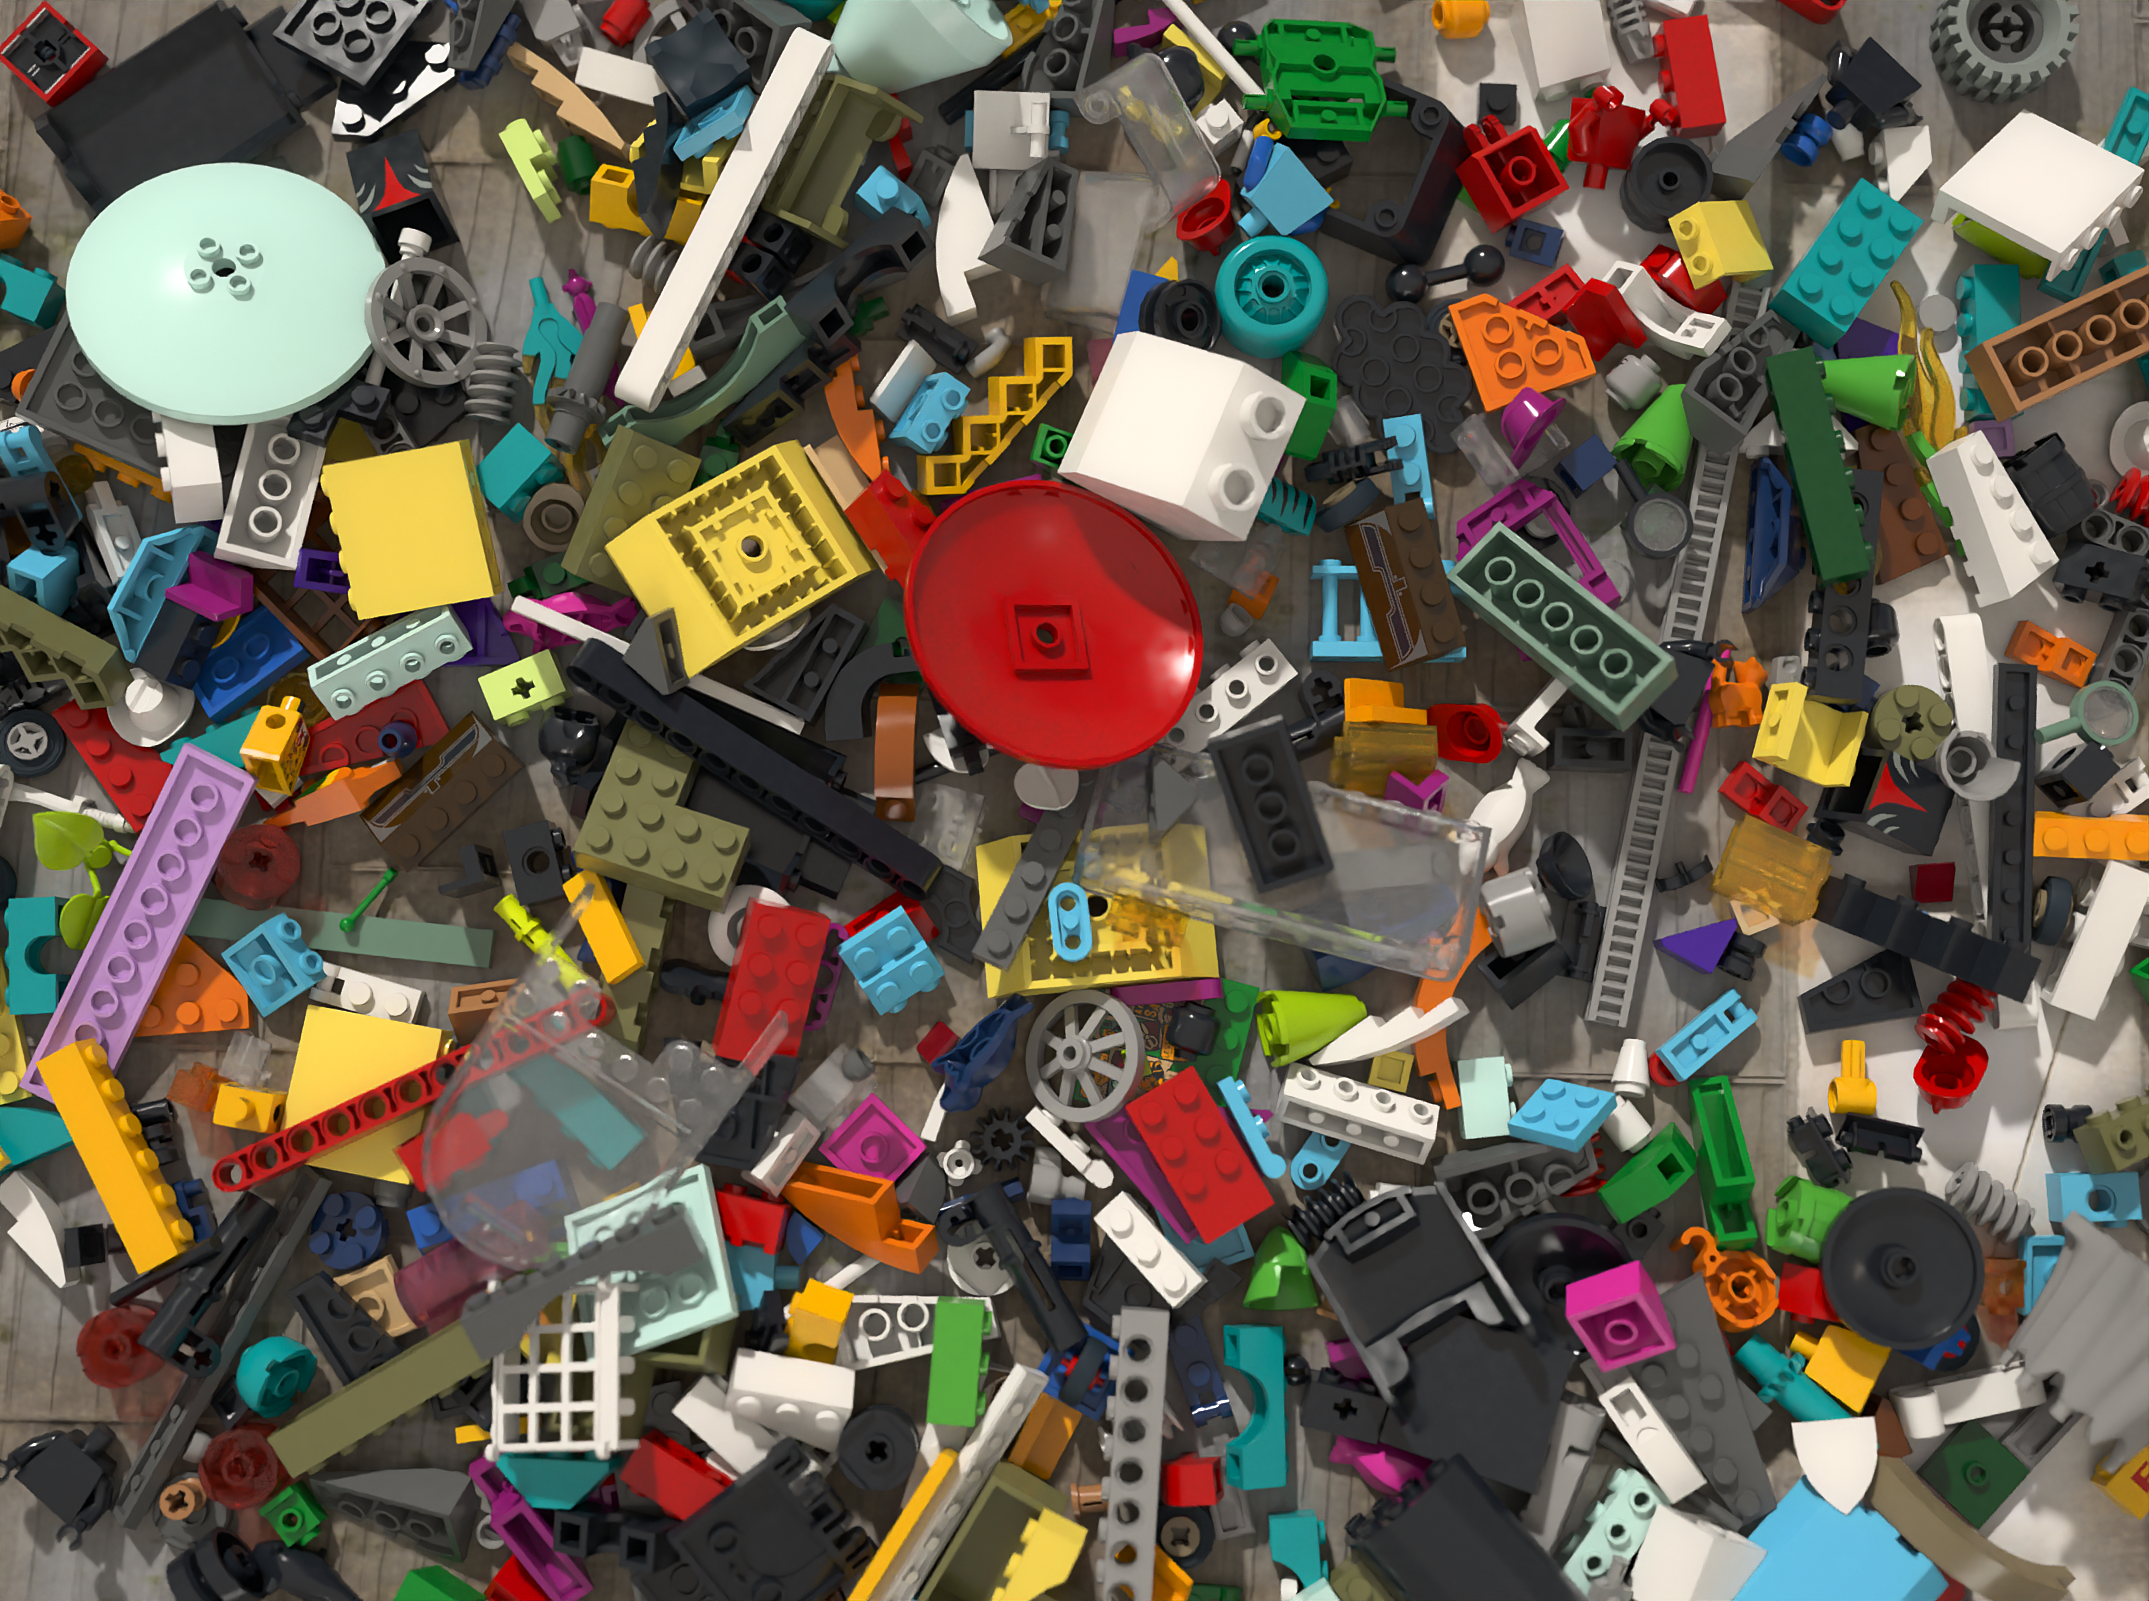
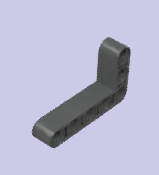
M2096 509L2084 520L2067 530V538L2070 540L2146 556L2149 563V529L2113 513ZM2086 522L2091 523L2095 527L2096 537L2088 534L2085 527ZM2122 537H2125L2131 543V552L2123 548L2121 543ZM2148 579L2147 584H2146V586H2147L2148 588H2149V579ZM2142 594L2135 612L2122 609L2121 613H2115L2087 685L2098 681H2112L2126 688L2133 696L2149 656V600L2145 598L2144 594ZM2130 620L2138 625V636H2135L2130 631ZM2116 655H2120L2124 659L2126 665L2124 671L2116 666ZM2102 690L2091 691L2084 702L2085 710L2097 717L2107 716L2123 710L2120 702L2112 694H2110L2112 698L2111 705H2106L2101 697Z

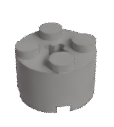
M1528 866L1475 887L1481 914H1485L1490 926L1487 927V930L1502 958L1515 956L1556 940L1551 922L1548 918L1545 919V917L1551 915L1550 906L1543 893L1536 895L1534 891L1536 882Z

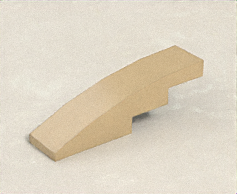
M514 42L508 49L507 56L516 69L534 78L531 84L538 97L559 108L556 115L562 126L577 135L584 136L591 143L628 162L630 152L624 141L595 104L572 81L551 64L517 42Z

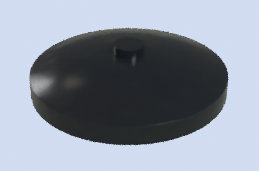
M1887 1187L1869 1191L1853 1199L1835 1215L1829 1224L1819 1252L1821 1286L1828 1304L1835 1315L1846 1327L1861 1338L1891 1349H1923L1937 1345L1952 1337L1969 1321L1979 1304L1985 1280L1984 1258L1974 1230L1964 1216L1951 1204L1934 1194L1919 1189Z
M1552 1212L1539 1214L1517 1223L1503 1233L1488 1252L1489 1257L1531 1321L1540 1342L1546 1343L1547 1337L1559 1339L1570 1344L1569 1351L1574 1352L1578 1356L1577 1362L1592 1358L1586 1346L1566 1318V1285L1634 1262L1628 1248L1607 1226L1580 1214ZM1513 1318L1512 1320L1506 1322L1505 1324L1497 1326L1496 1328H1500L1507 1331L1509 1324L1518 1327L1520 1326Z

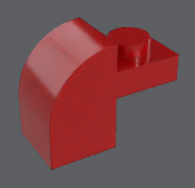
M1658 244L1639 265L1646 269L1657 286L1666 292L1670 298L1691 310L1712 315L1727 298L1720 279L1700 289H1694L1680 250L1675 251L1662 244Z
M1198 1451L1182 1452L1175 1459L1160 1460L1159 1475L1162 1502L1171 1506L1217 1505L1225 1497L1221 1456L1199 1458Z

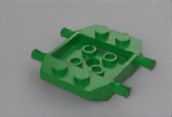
M1271 18L1263 26L1261 35L1257 34L1256 40L1234 39L1233 41L1234 56L1245 55L1259 58L1265 95L1244 93L1242 96V110H1264L1287 138L1369 142L1380 118H1384V116L1405 118L1408 104L1407 101L1386 100L1383 80L1377 72V62L1395 63L1396 48L1376 47L1373 32L1353 23ZM1316 66H1323L1325 70H1321ZM1291 95L1297 97L1300 100H1292ZM1313 97H1331L1338 102L1311 101ZM1350 98L1362 99L1363 103H1353L1347 101H1349Z

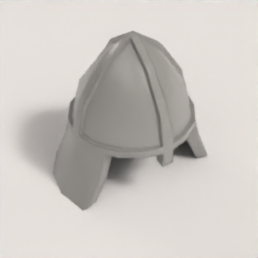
M1954 728L1950 735L1935 749V768L1944 785L1954 790L1961 797L1976 802L1993 800L2006 793L2016 781L2021 764L2016 761L1997 758L1992 743L1986 738L1987 734L1971 730L1959 731L1958 728Z

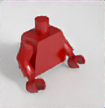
M1606 86L1597 87L1592 94L1593 99L1573 97L1570 123L1567 127L1569 135L1567 157L1569 161L1586 165L1582 187L1605 190L1608 169L1627 170L1630 167L1635 148L1640 141L1655 130L1654 125L1659 122L1662 126L1666 127L1677 120L1679 111L1672 104H1668L1664 99H1655L1649 107L1650 114L1646 116L1645 110L1622 105L1624 95L1615 86L1608 88Z

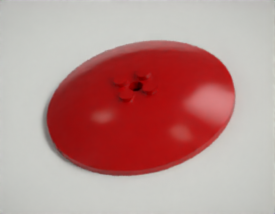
M1015 480L997 483L968 494L952 504L930 526L914 552L906 577L903 606L906 632L915 662L929 688L944 708L965 729L998 751L1021 761L1054 769L1087 770L1116 765L1134 758L1160 741L1179 721L1188 708L1196 691L1203 661V633L1196 600L1181 567L1160 539L1140 520L1112 501L1091 491L1054 481ZM1036 630H1046L1051 634L1053 643L1046 644L1038 638Z

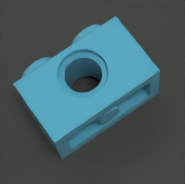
M2121 1170L2119 1172L2091 1174V1171L2045 1174L2050 1221L2062 1223L2072 1210H2075L2081 1216H2085L2091 1222L2102 1221L2105 1228L2128 1227L2127 1220L2142 1219L2138 1172ZM2095 1190L2099 1196V1203L2092 1210L2088 1204V1197Z

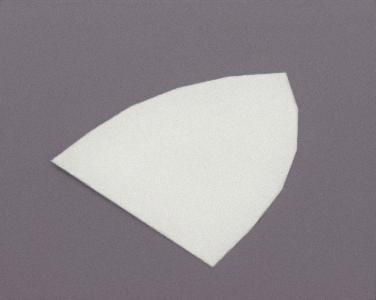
M1874 1417L1792 1423L1794 1444L1799 1462L1810 1483L1827 1502L1847 1515L1862 1499L1873 1478L1877 1461V1435Z

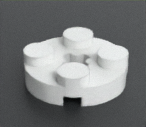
M975 1219L963 1224L955 1234L959 1235L960 1238L965 1237L964 1229L970 1224L976 1234L983 1231L978 1220ZM1010 1231L1003 1232L1023 1265L1024 1256ZM986 1235L962 1247L948 1246L947 1261L950 1275L954 1282L967 1293L978 1296L997 1295L1007 1291L1014 1285L1006 1269L1000 1271L998 1267L1000 1259L996 1252L993 1254V1258L996 1261L993 1266L986 1263L981 1267L976 1263L979 1258L976 1250L979 1247L984 1250L992 1247Z

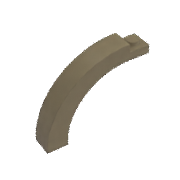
M1885 1456L1877 1458L1873 1478L1864 1496L1903 1537L1950 1576L1991 1601H2061L2067 1595L2068 1590L2066 1588L2076 1578L2066 1566L2034 1563L2002 1549L1952 1513L1924 1486L1901 1458Z

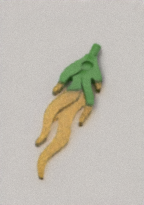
M1894 280L1890 283V286L1898 301L1901 312L1898 354L1915 355L1914 359H1917L1915 389L1913 397L1909 396L1905 407L1910 410L1903 431L1911 451L1921 464L1920 467L1914 469L1918 486L1947 529L1953 526V518L1949 507L1942 506L1926 460L1950 442L1967 436L1966 426H1961L1954 430L1956 410L1953 387L1934 345L1933 329L1928 327L1921 331L1919 344L1923 361L1930 377L1929 379L1918 351L1915 308L1904 287L1899 281ZM1954 539L1958 557L1965 556L1966 553L1961 540Z

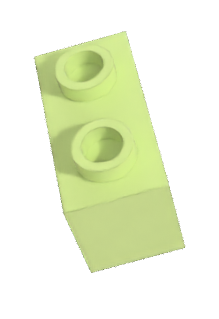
M550 649L478 678L494 720L502 725L508 724L509 727L530 720L529 714L543 709L546 712L551 706H564L566 704L564 699L573 696L558 657ZM526 683L534 687L529 690V698L521 695L525 691L524 685Z

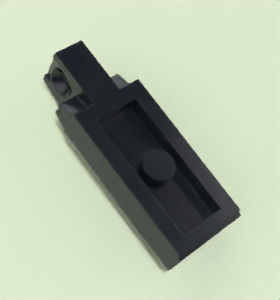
M928 688L950 757L953 756L954 759L963 757L969 776L984 772L979 751L987 749V744L965 729L944 708L931 689Z

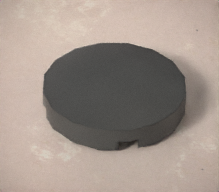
M190 1470L174 1476L160 1488L154 1500L152 1518L155 1527L158 1526V1530L162 1534L161 1538L166 1544L180 1551H186L189 1548L195 1549L196 1542L214 1528L220 1526L229 1529L234 1516V1501L229 1487L220 1477L208 1471ZM191 1477L198 1478L205 1483L208 1500L201 1510L192 1512L191 1515L182 1520L169 1519L162 1513L160 1497L167 1487Z

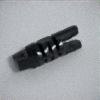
M1396 436L1322 452L1323 460L1310 463L1304 468L1307 482L1328 478L1329 485L1404 469L1402 459L1400 458L1376 463L1374 452L1388 450L1398 445Z
M26 675L10 681L0 689V721L13 712L24 709L32 710L61 696L63 691L69 689L64 679L30 683Z

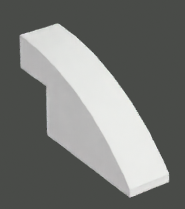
M968 153L960 156L946 187L939 213L936 236V267L940 293L946 317L951 326L978 317L976 305L967 282L1001 270L977 259L994 228V223Z

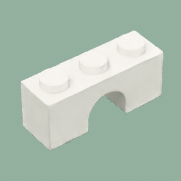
M1121 1192L1093 1218L1173 1308H1180L1208 1282L1191 1261L1165 1238L1155 1226L1153 1219L1130 1194Z

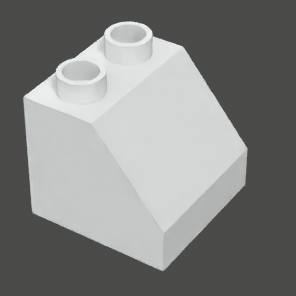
M1140 331L1118 334L1057 473L1087 490L1112 501L1133 515L1179 540L1245 541L1306 398L1243 361Z

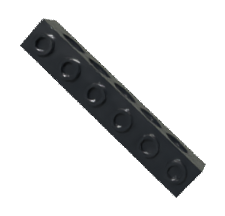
M1851 468L1855 480V489L1850 490L1854 505H1861L1865 518V527L1860 528L1864 542L1870 541L1876 560L1884 472ZM1812 562V575L1816 576ZM1875 564L1870 565L1871 570L1867 577L1845 582L1847 585L1846 595L1839 594L1833 585L1819 588L1816 578L1815 590L1811 591L1808 600V612L1813 614L1811 628L1807 629L1804 638V650L1809 651L1808 664L1803 667L1800 677V684L1808 687L1805 700L1847 706L1862 700ZM1831 615L1841 619L1843 623L1842 633L1835 632L1830 627L1829 618ZM1827 653H1832L1838 658L1840 664L1838 671H1833L1826 665L1825 657Z

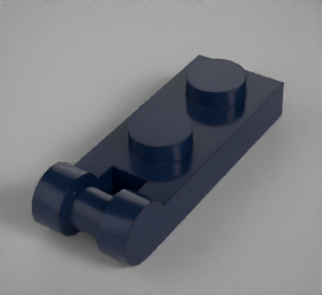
M1198 1314L1168 1336V1346L1197 1428L1208 1425L1207 1420L1222 1416V1419L1234 1415ZM1213 1390L1216 1401L1201 1406L1198 1395Z

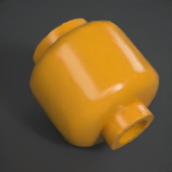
M1435 0L1431 13L1433 27L1446 39L1474 38L1481 33L1484 24H1487L1489 21V4L1484 0Z

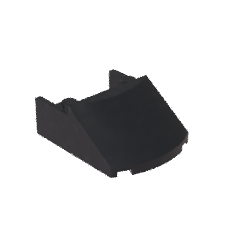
M1433 1182L1435 1186L1412 1188L1411 1185L1403 1186L1364 1202L1335 1223L1325 1233V1240L1313 1257L1310 1254L1306 1260L1309 1269L1401 1427L1408 1424V1421L1390 1390L1403 1383L1410 1372L1408 1358L1401 1347L1470 1307L1476 1318L1487 1326L1497 1327L1514 1318L1533 1349L1535 1350L1541 1346L1531 1321L1443 1182Z

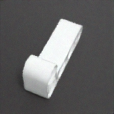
M2026 1360L2012 1362L2008 1367L2001 1364L1895 1387L1888 1390V1396L1902 1426L1904 1435L1910 1438H1928L1945 1433L1944 1425L2043 1404L2047 1401L2043 1381H2038L2029 1392L2018 1386L2015 1381L2025 1370Z

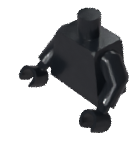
M1871 36L1858 50H1850L1849 47L1843 45V40L1838 39L1826 56L1830 62L1827 80L1831 87L1826 93L1825 98L1833 106L1827 113V120L1833 128L1842 130L1850 123L1859 132H1865L1873 126L1877 129L1916 126L1924 119L1922 115L1918 116L1915 113L1914 109L1911 108L1913 104L1909 101L1922 85Z
M1689 639L1664 641L1659 645L1662 650L1674 658L1678 677L1636 720L1642 731L1665 742L1671 741L1674 749L1679 753L1687 751L1685 745L1678 741V739L1683 736L1695 739L1691 728L1685 723L1715 667V664L1710 661L1715 659L1725 668H1730L1734 664L1731 659L1721 658L1726 650L1738 651L1729 640H1720L1714 644L1712 642Z
M98 1423L88 1436L82 1430L75 1429L67 1433L55 1430L33 1437L10 1452L6 1461L0 1459V1467L5 1470V1475L0 1478V1486L8 1481L10 1472L13 1469L19 1470L14 1477L66 1523L59 1528L56 1534L57 1543H60L67 1534H76L77 1538L70 1544L69 1551H77L83 1543L82 1533L90 1531L111 1506L115 1479L112 1474L117 1468V1463L105 1451L114 1442L117 1435L107 1425Z

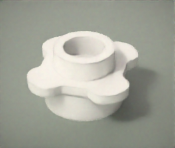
M965 1140L957 1141L953 1149L948 1152H941L937 1156L940 1167L944 1168L949 1176L948 1182L953 1186L962 1185L966 1177L971 1174H978L982 1170L981 1160L973 1156L970 1151V1143ZM956 1160H962L963 1165L961 1167L956 1166Z

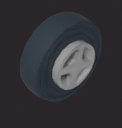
M24 709L11 713L0 722V763L9 765L13 774L19 777L36 778L49 774L60 765L66 755L67 738L64 730L53 716L41 710Z

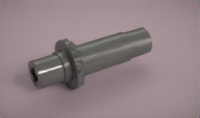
M608 302L598 303L591 324L584 333L564 386L550 389L546 397L547 403L554 408V417L544 441L559 451L577 454L586 429L590 427V424H603L606 418V409L599 401L622 346L621 340L631 318L626 310Z

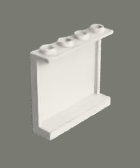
M2023 109L1939 189L1930 218L1944 225L1956 212H1959L2052 261L2046 276V280L2051 282L2062 270L2069 271L2073 267L2084 248L2090 250L2094 246L2105 227L2111 229L2125 207L2132 208L2143 191V187L2139 186L2145 169Z

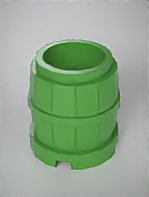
M1790 1175L1782 1181L1774 1196L1780 1198L1777 1208L1769 1207L1764 1228L1765 1242L1768 1246L1773 1247L1771 1248L1787 1255L1792 1253L1807 1259L1808 1262L1819 1265L1820 1247L1829 1224L1835 1215L1855 1198L1845 1195L1842 1191L1813 1185L1810 1180Z

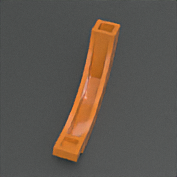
M1479 905L1456 922L1445 934L1444 940L1438 944L1437 949L1433 950L1420 975L1412 1007L1422 1008L1424 1013L1427 1014L1452 997L1460 978L1469 964L1485 947L1493 942L1487 930V927L1490 926L1485 914H1481ZM1445 1027L1439 1032L1411 1044V1055H1414L1413 1065L1416 1076L1432 1075L1433 1080L1428 1081V1088L1434 1104L1440 1103L1441 1109L1448 1110L1462 1106L1448 1058Z

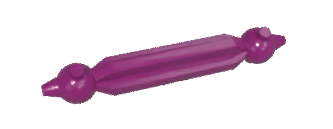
M572 268L568 270V280L566 285H562V291L564 293L568 292L570 296L574 297L573 309L584 336L597 307L594 300L587 294L588 289L592 288V282L579 276ZM615 361L602 396H606L614 401L618 408L624 407V400L615 397L614 394L619 376V367L617 361Z

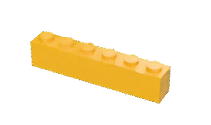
M95 1037L76 1041L35 1064L138 1274H142L195 1246L193 1230L189 1222L183 1218L176 1204V1195L173 1189L164 1180L159 1169L158 1158L149 1149L141 1133V1123L132 1114L124 1098L125 1092L121 1083L114 1078L109 1068L105 1050L97 1043Z

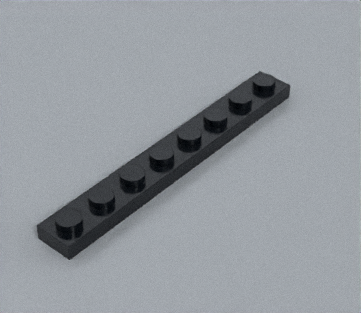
M1997 663L1993 665L1991 743L1996 751L1997 758L2016 761L2021 765L2017 779L2009 790L2003 795L1990 800L1986 938L2002 944L2006 937L2028 945L2027 954L2031 955L2036 753L2034 732L2036 730L2038 665Z

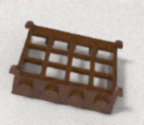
M332 460L328 465L342 463L343 461ZM317 483L302 546L311 539L321 550L339 553L342 551L341 544L334 550L316 532L333 512L330 498L324 495L321 483ZM233 565L253 575V594L319 661L386 627L384 621L390 615L368 618L359 626L342 609L349 602L348 594H343L335 602L325 591L299 588L286 602L268 584L280 569ZM310 590L329 607L312 627L293 609ZM335 615L353 632L336 652L318 635Z

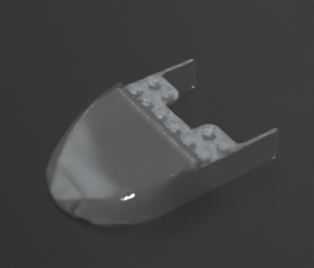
M589 881L477 1034L435 1102L423 1136V1179L427 1194L431 1196L435 1207L439 1211L441 1221L462 1244L476 1254L501 1266L519 1271H526L527 1269L540 1270V1267L548 1260L559 1256L562 1259L577 1253L580 1246L591 1240L598 1239L601 1242L613 1236L618 1228L627 1223L635 1222L639 1224L650 1219L651 1215L660 1207L788 1032V1015L780 1010L741 1064L736 1068H730L693 1043L685 1040L669 1043L652 1064L589 1023L587 1020L598 1007L601 1000L600 986L591 976L555 953L557 947L592 900L595 885Z

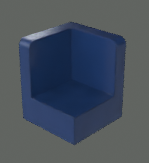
M1595 434L1562 459L1553 471L1577 499L1595 482L1614 468L1613 465L1618 462Z

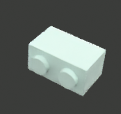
M1504 1056L1452 1060L1453 1076L1462 1106L1457 1107L1460 1138L1471 1139L1510 1135L1507 1123L1517 1113L1515 1103L1509 1102L1507 1087H1512L1513 1085L1510 1063L1505 1064Z

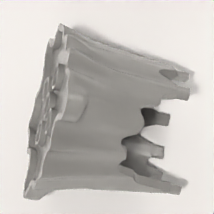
M2072 1210L2062 1222L2065 1232V1244L2054 1269L2032 1310L2011 1338L2006 1351L2000 1356L1998 1361L2008 1367L2019 1354L2023 1353L2026 1355L2025 1370L2015 1381L2018 1386L2029 1392L2038 1381L2053 1375L2048 1381L2061 1391L2059 1400L2049 1411L2055 1418L2063 1423L2072 1411H2079L2089 1415L2091 1418L2084 1438L2092 1445L2104 1440L2118 1438V1442L2111 1455L2101 1465L2109 1473L2113 1474L2122 1463L2127 1464L2149 1445V1264L2085 1216H2081L2075 1210Z

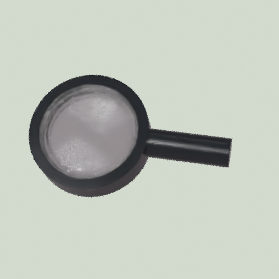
M1627 458L1613 465L1636 503L1628 512L1625 520V534L1630 546L1641 556L1653 560L1667 559L1679 553L1688 544L1693 532V519L1688 507L1679 498L1671 494H1648Z

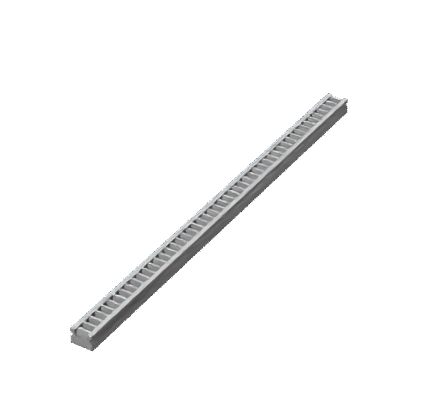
M1732 281V284L1726 289L1727 298L1724 300L1721 318H1725L1732 329L1715 352L1766 313L1770 288L1762 287L1757 289L1742 286L1739 281ZM1699 440L1696 442L1684 502L1692 515L1693 532L1688 544L1679 553L1674 555L1658 634V646L1664 641L1689 639L1702 641L1740 442L1721 457ZM1682 518L1676 547L1682 539L1684 533V524ZM1641 728L1605 903L1607 909L1593 981L1589 985L1583 1020L1618 1028H1626L1679 759V752L1674 749L1671 741L1665 742L1642 731Z

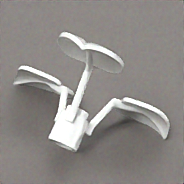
M941 728L923 735L928 751L939 764L953 772L968 773L963 757L954 759L953 756L950 757ZM988 744L986 745L987 749L979 751L983 767L989 761L988 749H993ZM1028 763L1022 766L1015 776V791L1020 800L1031 807L1047 810L1064 809L1074 800L1079 787L1078 771L1054 769Z

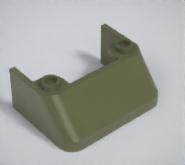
M834 73L825 74L760 202L761 208L774 216L797 225L800 230L826 244L844 251L851 245L842 240L849 230V215L840 206L873 140L884 142L893 138L900 129L902 118L921 124L924 116L878 87Z

